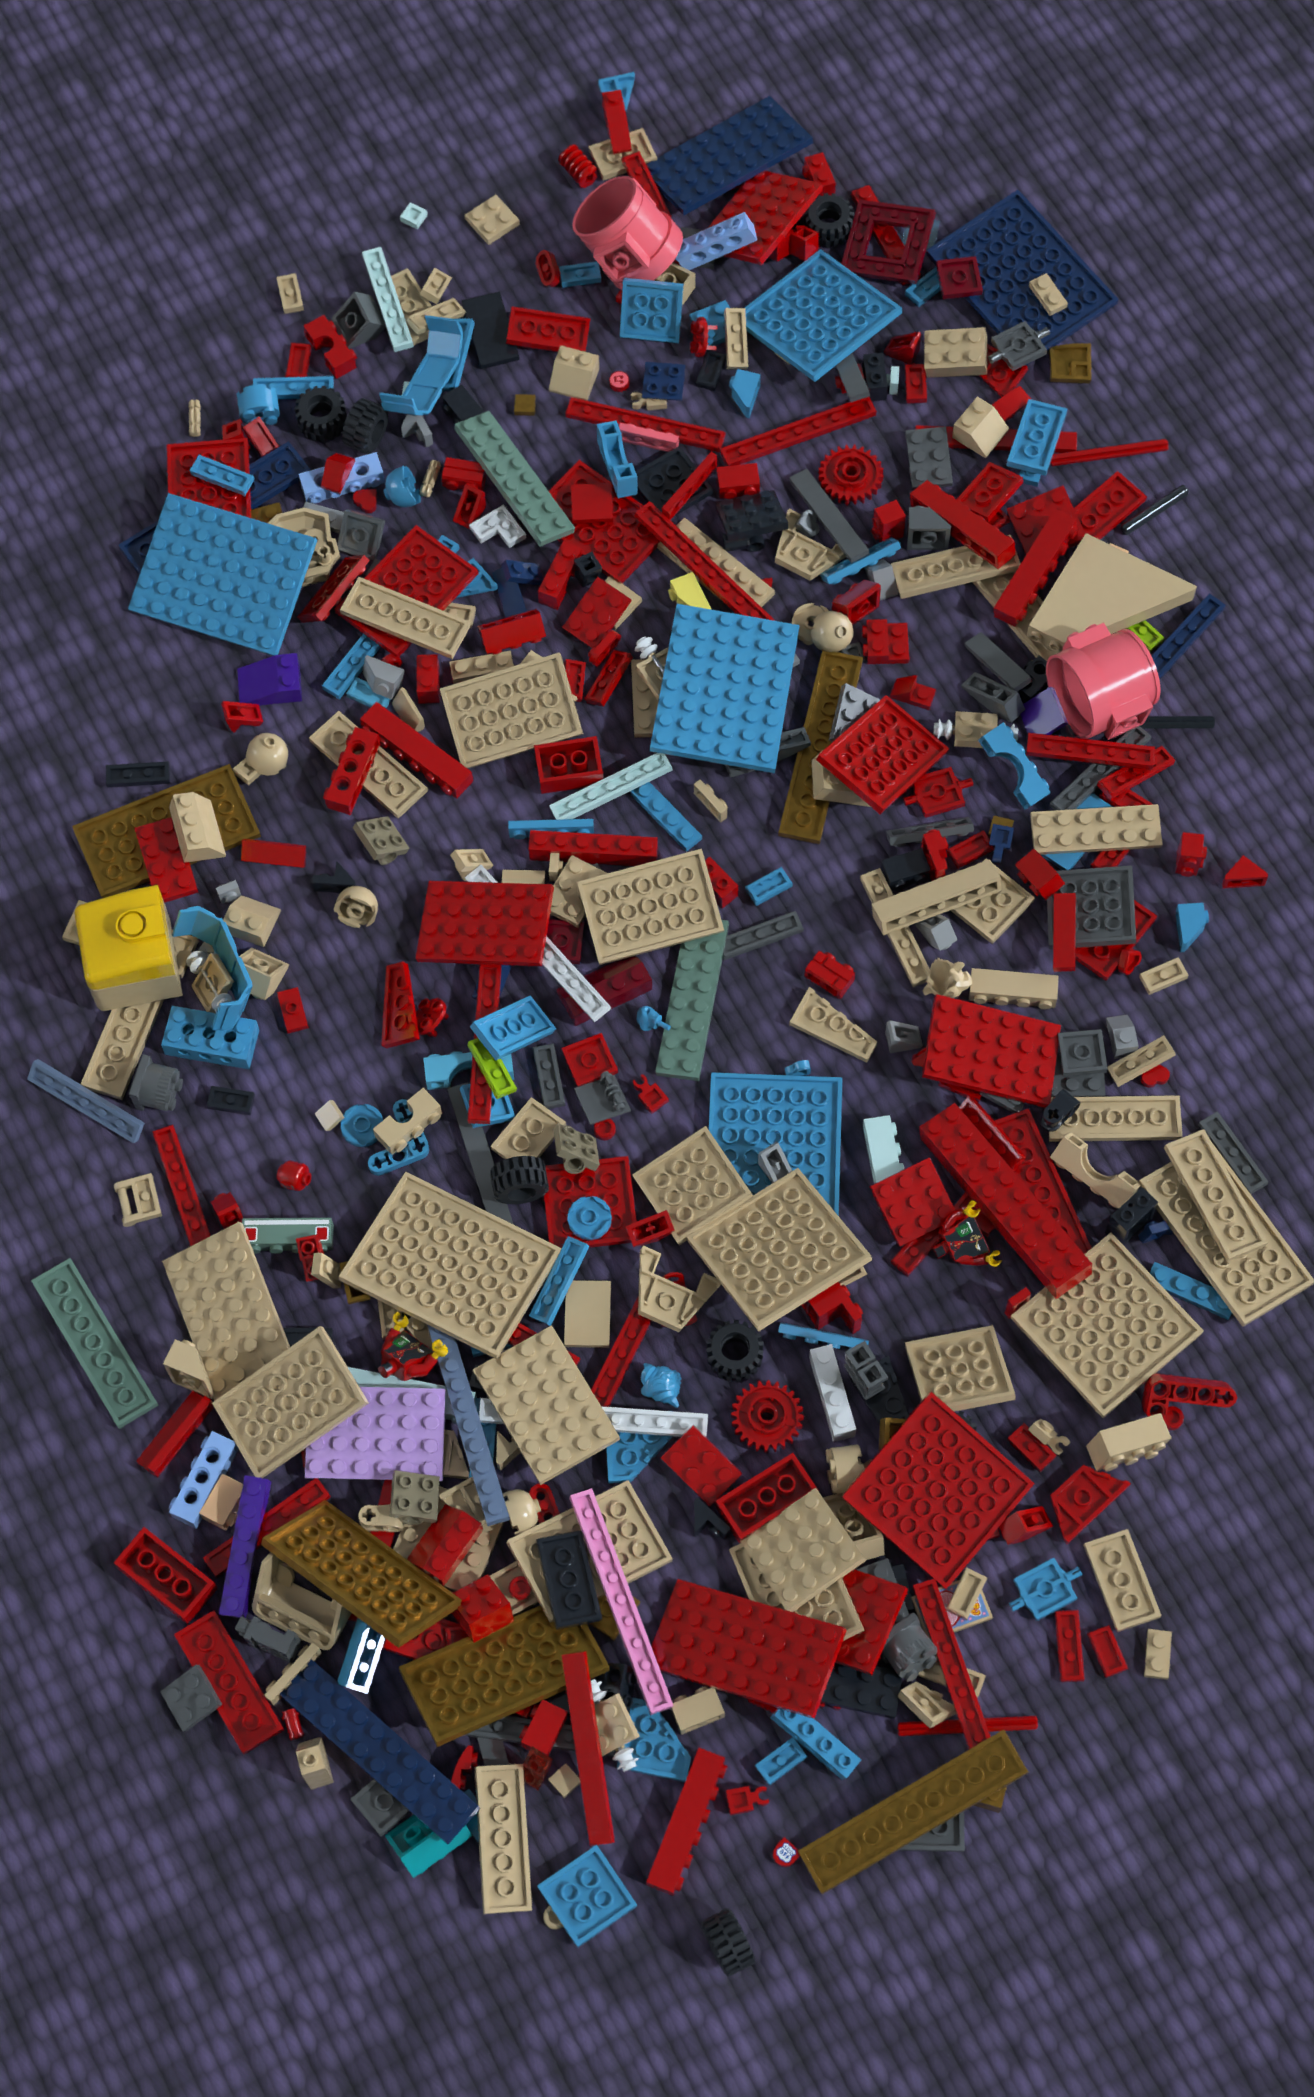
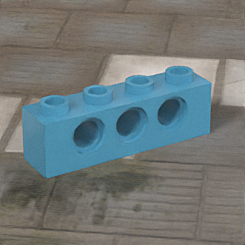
M777 1708L770 1717L841 1780L846 1779L861 1761L858 1756L815 1719Z

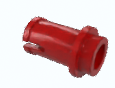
M295 1708L282 1712L283 1717L281 1719L285 1721L289 1740L303 1737L304 1733L298 1718L300 1713Z

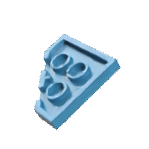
M617 1432L620 1440L607 1447L608 1483H623L627 1480L632 1482L673 1436Z
M632 1698L633 1704L629 1715L640 1737L624 1746L625 1748H634L631 1755L633 1758H639V1760L635 1762L637 1766L628 1771L685 1782L689 1773L690 1755L660 1712L650 1715L645 1700Z

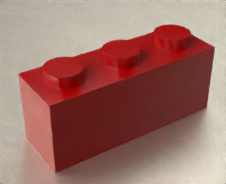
M537 609L478 626L485 652L493 655L501 653L502 649L509 647L510 649H516L521 647L522 643H536L541 641V638L546 637L541 614Z

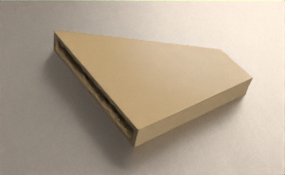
M1086 533L1029 624L1027 637L1034 642H1040L1048 646L1055 652H1061L1067 637L1074 632L1081 633L1092 624L1099 625L1105 623L1110 634H1113L1192 601L1197 586Z

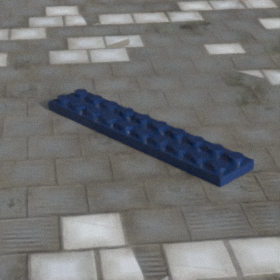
M289 441L249 465L250 475L254 477V482L250 487L251 510L299 482L300 473L311 470ZM158 521L118 545L121 552L139 575Z
M311 1659L303 1672L300 1671L291 1681L292 1684L286 1690L283 1689L279 1695L449 1845L479 1811L480 1807L343 1686L338 1685L334 1678Z

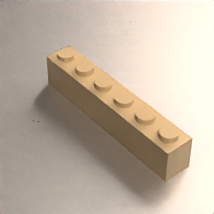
M987 860L872 903L873 918L882 934L886 935L1002 891L1001 877L991 860Z

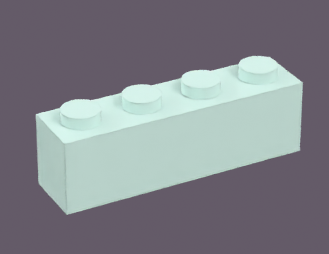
M890 1115L864 1119V1136L875 1184L904 1170V1164L899 1163L898 1156H901L899 1142L895 1143L894 1135H897L895 1122L891 1123Z

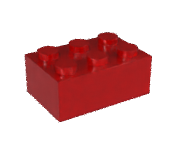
M597 736L534 745L541 794L585 788L603 779Z

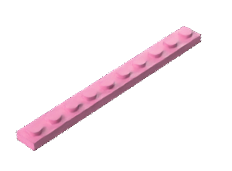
M591 1488L570 1495L569 1499L650 1715L670 1709L673 1707L672 1700L593 1490Z

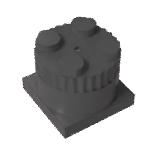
M143 1054L129 1091L136 1110L144 1111L145 1106L163 1111H173L176 1106V1093L181 1091L183 1079L179 1078L180 1071L176 1068L153 1063L150 1056Z
M911 1613L892 1627L880 1657L885 1664L889 1662L901 1678L909 1682L916 1679L919 1672L923 1671V1669H930L937 1662L935 1656L938 1649L922 1630L919 1618L915 1613Z

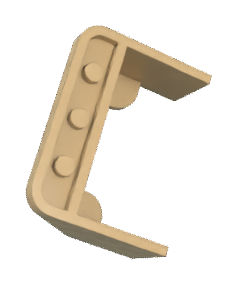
M270 1552L261 1563L252 1604L253 1612L260 1619L286 1632L289 1629L297 1633L300 1639L310 1644L314 1643L320 1649H331L337 1642L352 1613L334 1599L331 1602L294 1584L295 1575L292 1568L281 1562V1559Z

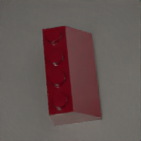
M636 955L617 960L583 976L610 1005L611 1009L652 990V978L643 962ZM563 987L556 989L575 1026L591 1019Z

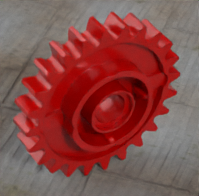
M847 444L845 449H841L838 446L837 452L830 450V456L825 455L824 461L820 463L821 468H819L818 481L821 482V488L825 489L827 495L831 494V500L838 498V503H841L842 500H845L846 505L850 501L856 505L858 500L864 503L865 498L871 500L872 494L877 495L878 489H881L883 482L881 461H877V455L871 456V450L864 452L863 446L860 449H857L855 444L851 449Z
M759 1380L757 1387L749 1384L750 1391L742 1389L743 1397L736 1396V1401L739 1404H732L735 1412L731 1413V1418L736 1419L732 1421V1426L738 1427L735 1430V1435L742 1434L740 1442L747 1440V1447L750 1448L752 1445H755L756 1452L763 1447L765 1453L768 1452L769 1448L776 1452L777 1446L785 1449V1442L793 1444L791 1436H799L796 1429H802L803 1425L799 1421L804 1420V1415L798 1414L803 1411V1406H797L800 1399H793L794 1391L788 1393L787 1385L779 1388V1381L772 1386L770 1380H767L766 1385H762ZM769 1412L773 1415V1418L767 1421L761 1415Z

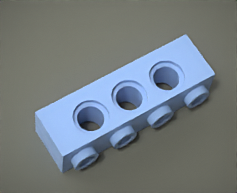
M743 212L683 239L676 260L683 268L691 270L757 241L754 224Z
M377 452L354 458L355 463L340 494L321 488L320 485L325 467L300 473V484L306 502L319 503L325 499L337 498L343 494L355 493L357 490L377 487L385 483Z
M213 1431L209 1437L206 1436L204 1438L199 1457L196 1456L190 1466L192 1470L189 1476L183 1478L180 1484V1493L172 1499L169 1505V1513L172 1518L196 1529L202 1520L199 1514L200 1510L222 1473L226 1474L239 1450L235 1441ZM211 1455L219 1456L216 1462H208V1458ZM199 1476H208L206 1482L197 1483V1479ZM190 1495H196L197 1500L194 1503H186Z

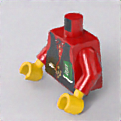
M970 1201L967 1207H961L950 1212L942 1224V1229L939 1231L943 1242L932 1246L936 1257L940 1258L949 1253L951 1259L959 1264L973 1266L990 1264L991 1266H998L1002 1260L996 1261L993 1256H998L1000 1251L995 1250L990 1255L987 1254L990 1250L975 1220L980 1209H971L975 1206L976 1202Z
M396 1312L393 1315L395 1326L390 1328L381 1349L382 1362L378 1368L379 1373L383 1378L393 1374L401 1381L426 1376L438 1362L437 1358L447 1355L448 1348L438 1339L433 1342L432 1349H430L407 1331L403 1330L400 1332V1329L406 1327L409 1321L405 1315L403 1320L398 1322L401 1314Z

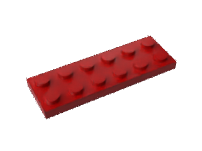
M215 1610L174 1634L192 1667L195 1665L201 1666L223 1705L217 1708L243 1755L284 1730Z

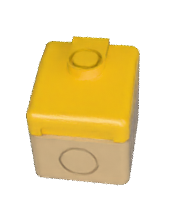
M158 885L129 890L76 907L74 914L84 977L99 1010L107 1011L183 996L170 917Z

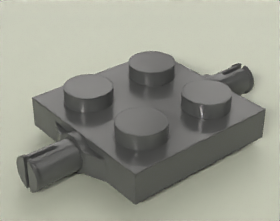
M1024 321L991 338V343L997 352L989 355L988 360L993 364L1002 359L1014 371L1046 355L1047 349L1042 344L1041 339L1050 335V331L1045 327L1036 332Z

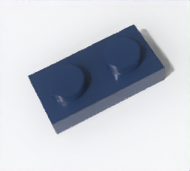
M505 560L501 564L507 582L540 586L544 580L539 564Z

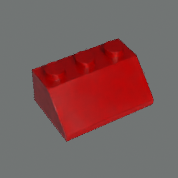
M445 1504L437 1515V1521L430 1525L407 1560L444 1587L482 1533V1523L464 1511Z

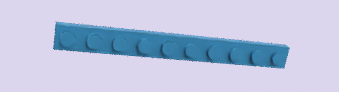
M444 535L438 539L440 543L454 553H457L460 549L459 544ZM363 633L323 683V690L340 700L355 678L363 671L365 656L374 657L381 646Z

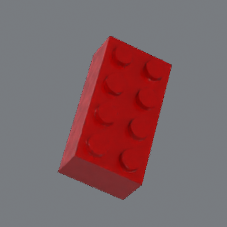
M791 1453L716 1500V1509L725 1523L731 1528V1532L740 1544V1541L770 1522L780 1515L784 1509L814 1488L817 1489V1487L795 1454Z
M145 1527L142 1528L114 1562L122 1573L187 1625L218 1589L211 1579Z

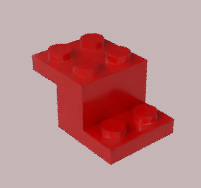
M839 1282L801 1305L817 1330L840 1316L852 1334L861 1328L863 1311L857 1303L853 1304L849 1298V1290L844 1284L840 1285Z

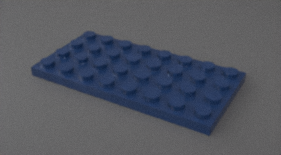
M768 96L646 165L658 190L683 215H686L813 144V137L771 96Z

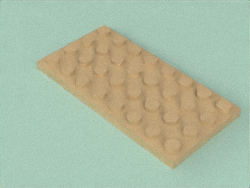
M1214 1146L1268 1242L1263 1248L1227 1262L1172 1162L1139 1180V1183L1141 1184L1140 1188L1143 1187L1158 1201L1156 1209L1167 1222L1170 1229L1241 1326L1244 1327L1312 1286L1314 1279Z
M238 1222L162 1261L191 1340L199 1352L198 1354L202 1358L201 1360L214 1391V1401L290 1348L243 1223Z

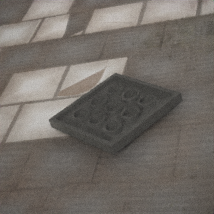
M1132 866L1056 871L1065 884L1055 893H1076V948L1136 944ZM1054 894L1047 899L1049 949H1053Z

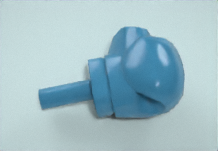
M642 1006L638 1009L636 1020L643 1031H649L652 1028L657 1029L659 1026L668 1031L670 1030L671 1026L662 1022V1016L653 1008Z

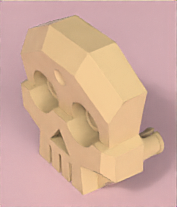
M300 508L275 515L268 524L308 535L318 540L302 586L326 581L332 567L340 559L336 539L331 538L329 514L308 508Z

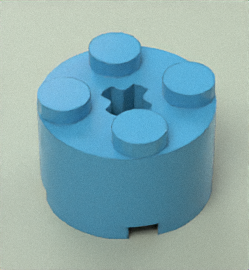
M257 384L243 388L244 392L241 394L240 392L237 393L239 417L245 425L258 416L267 425L277 423L280 412L277 391L274 387L271 386V389H267L266 385Z

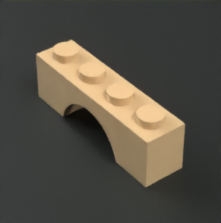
M1069 1132L1062 1138L1050 1158L1054 1160L1058 1167L1072 1173L1074 1179L1087 1184L1093 1193L1106 1198L1111 1206L1120 1208L1138 1191L1141 1186L1139 1181L1125 1171L1114 1176L1098 1173L1089 1163L1087 1157L1088 1144Z

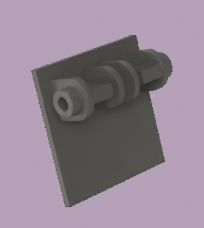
M608 1071L601 1074L600 1080L574 1088L590 1125L631 1111L615 1075Z

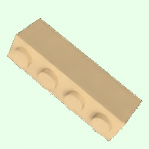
M975 968L971 970L972 985L969 988V1001H974L978 1004L992 1002L1001 1006L1007 1004H1016L1019 1007L1038 1006L1041 1009H1050L1056 1006L1059 977L1057 975Z

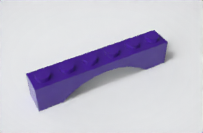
M246 1475L244 1477L220 1605V1615L235 1618L247 1617L256 1546L272 1482L268 1479Z

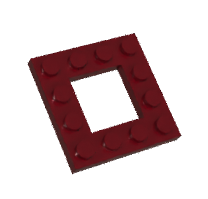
M859 199L841 264L859 277L917 284L936 215L935 209ZM874 223L910 228L901 260L866 255Z

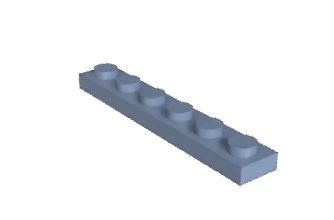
M41 1060L33 1061L27 1080L130 1142L135 1143L139 1140L144 1122Z

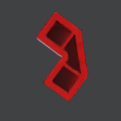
M797 225L796 229H791L768 258L778 262L792 254L806 261L818 251L819 233L804 225Z

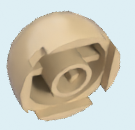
M826 611L820 613L814 619L811 637L819 650L838 652L844 650L850 644L853 637V627L846 615L840 612Z
M262 733L250 741L246 752V761L249 767L251 765L255 768L258 774L266 776L276 775L279 773V770L286 767L288 748L281 737L272 733Z
M351 886L344 889L339 894L334 907V912H337L339 915L338 919L344 924L355 928H360V924L370 926L375 921L378 911L375 895L367 888L361 886Z
M516 1489L502 1493L503 1498L508 1500L505 1501L511 1527L518 1530L514 1535L517 1536L535 1527L538 1522L537 1513L541 1512L538 1500H533L530 1494L524 1490Z

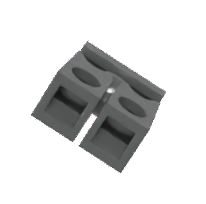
M863 1341L845 1352L846 1364H844V1367L864 1399L867 1400L885 1389L882 1382L888 1380V1376L878 1360L875 1361L876 1357L867 1343Z
M241 1616L235 1627V1630L239 1632V1635L246 1640L250 1647L256 1649L259 1646L261 1650L289 1663H293L302 1645V1641L297 1633L288 1629L285 1635L272 1630L267 1623L262 1622L260 1618L255 1616L252 1621Z

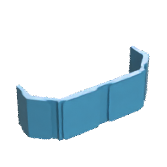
M425 316L429 329L427 353L402 396L387 393L379 394L384 411L411 415H428L442 393L443 387L449 381L461 358L463 330L458 319Z
M200 906L179 910L172 937L192 935L212 945L215 954H218L234 981L231 991L236 1001L219 1004L211 1027L212 1030L233 1029L245 1009L253 985L242 958L238 956L237 947L229 928L222 918L216 917L215 914Z

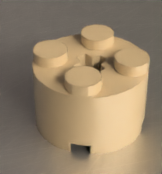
M859 1445L835 1447L825 1450L826 1460L830 1466V1470H827L828 1482L831 1484L833 1494L844 1493L864 1470V1466L861 1464L860 1458H858L862 1456Z

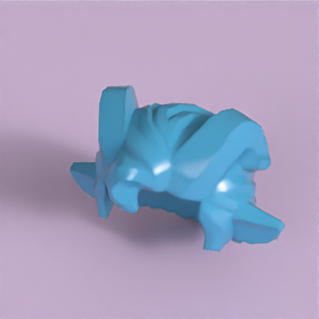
M644 1363V1370L641 1373V1382L643 1384L641 1394L646 1397H652L655 1401L669 1403L678 1408L679 1403L676 1397L680 1393V1373L665 1366H653Z

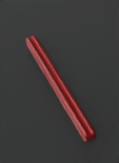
M1166 439L1058 453L1053 454L1050 465L1059 466L1167 451L1169 446Z
M1037 1716L984 1718L989 1732L1002 1731L1003 1729L1005 1731L1035 1730L1038 1728ZM959 1719L944 1720L932 1728H929L923 1721L900 1722L897 1725L899 1736L963 1733Z

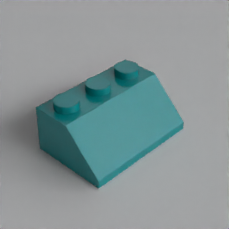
M415 1815L385 1835L413 1878L425 1872L428 1867L443 1859L457 1846L464 1844L467 1839L473 1836L465 1825L447 1845Z

